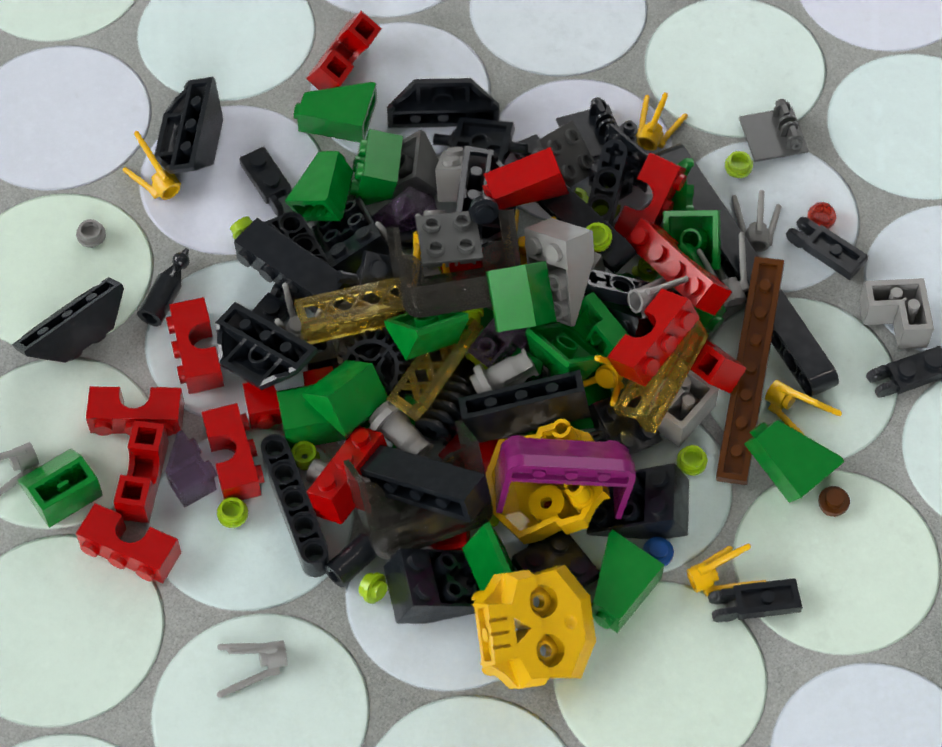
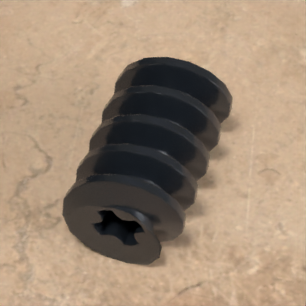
M450 374L447 377L446 382L435 393L433 400L427 404V409H424L420 414V418L415 421V427L423 436L432 440L440 439L443 441H449L452 438L450 432L457 431L458 425L456 423L463 422L458 398L474 395L468 382L455 374Z

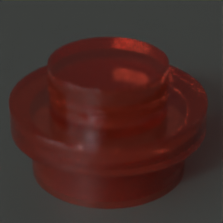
M818 202L808 210L807 218L819 226L823 225L829 229L836 221V212L829 203Z

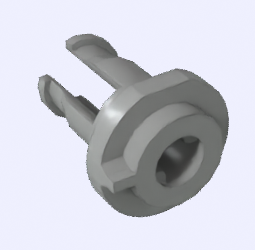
M524 348L518 355L507 357L486 370L481 363L473 367L475 374L470 376V380L478 394L524 383L534 375L535 377L539 376V373Z
M389 399L380 405L369 418V429L383 433V436L388 441H391L402 451L426 457L434 445L423 437L422 433L406 416L409 404L404 399H398L397 401Z

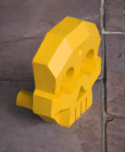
M558 419L554 423L538 427L536 434L524 436L525 438L594 441L590 433L572 427L566 419ZM508 438L498 440L485 474L491 496L492 510L495 517L524 545L542 541L561 530L568 535L589 528V522L596 508L603 500L611 499L608 486L511 481L503 512L496 513L495 467L501 444ZM547 501H552L549 508H543Z
M566 565L554 566L536 573L523 570L494 574L485 590H479L473 594L471 600H475L472 606L475 610L480 646V665H482L481 671L485 675L496 676L509 689L542 686L546 684L549 678L581 679L595 646L596 635L590 595ZM535 596L539 599L538 607H535L533 604ZM542 645L546 649V654L544 656H542L540 653V648Z

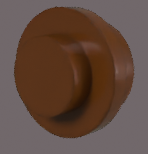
M830 486L821 491L818 504L826 515L836 517L848 510L850 498L844 489Z

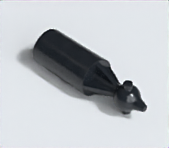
M185 248L183 251L176 253L172 258L173 265L159 273L137 312L138 317L143 322L152 326H160L170 309L169 304H173L182 287L181 269L187 268L190 263L189 249Z
M398 513L384 518L380 517L378 520L380 528L366 534L360 533L324 566L327 576L337 586L345 587L380 554L386 534L391 535L400 532L398 523L402 517L401 514Z

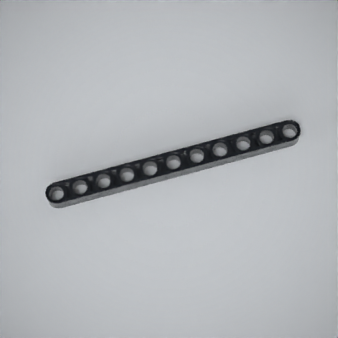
M681 143L655 153L675 164H678L685 158H692ZM694 161V167L691 168L687 176L688 184L694 185V210H720V265L728 278L736 277L740 281L738 234L742 231ZM744 235L747 281L750 286L754 257L759 256ZM780 289L771 343L805 394L813 397L839 384L838 374L784 292Z

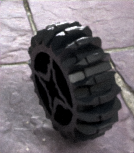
M378 329L374 334L371 330H366L364 338L359 334L354 335L355 344L349 341L345 342V347L348 349L347 353L338 352V356L343 358L342 363L346 360L376 365L375 369L380 376L379 379L382 385L386 388L385 391L388 398L396 401L395 397L405 399V394L402 390L403 388L412 389V385L406 382L408 378L416 377L415 373L408 371V368L415 366V361L405 360L389 333L385 335L383 330ZM374 347L386 348L382 354L378 353L374 358L365 354L367 350ZM342 363L334 364L335 368H337ZM394 363L395 373L394 377L392 378L390 375V368Z

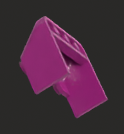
M520 435L511 436L501 444L495 467L496 513L503 512L512 481L613 487L615 519H621L636 480L635 464L627 447L615 440L596 442L525 438Z

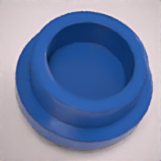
M651 538L645 542L642 550L663 563L664 567L673 559V546L664 538Z

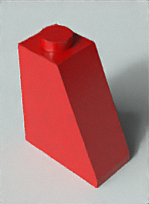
M551 147L484 173L487 184L482 186L484 193L497 202L499 210L559 197L569 193Z

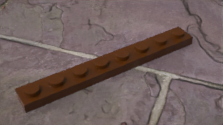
M754 257L737 354V361L747 369L730 394L716 480L720 482L740 485L748 484L752 454L744 443L752 437L749 432L758 425L784 271V260Z

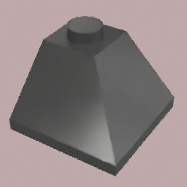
M419 130L402 140L398 182L392 198L388 200L422 202L437 194L435 168L439 159L423 130Z

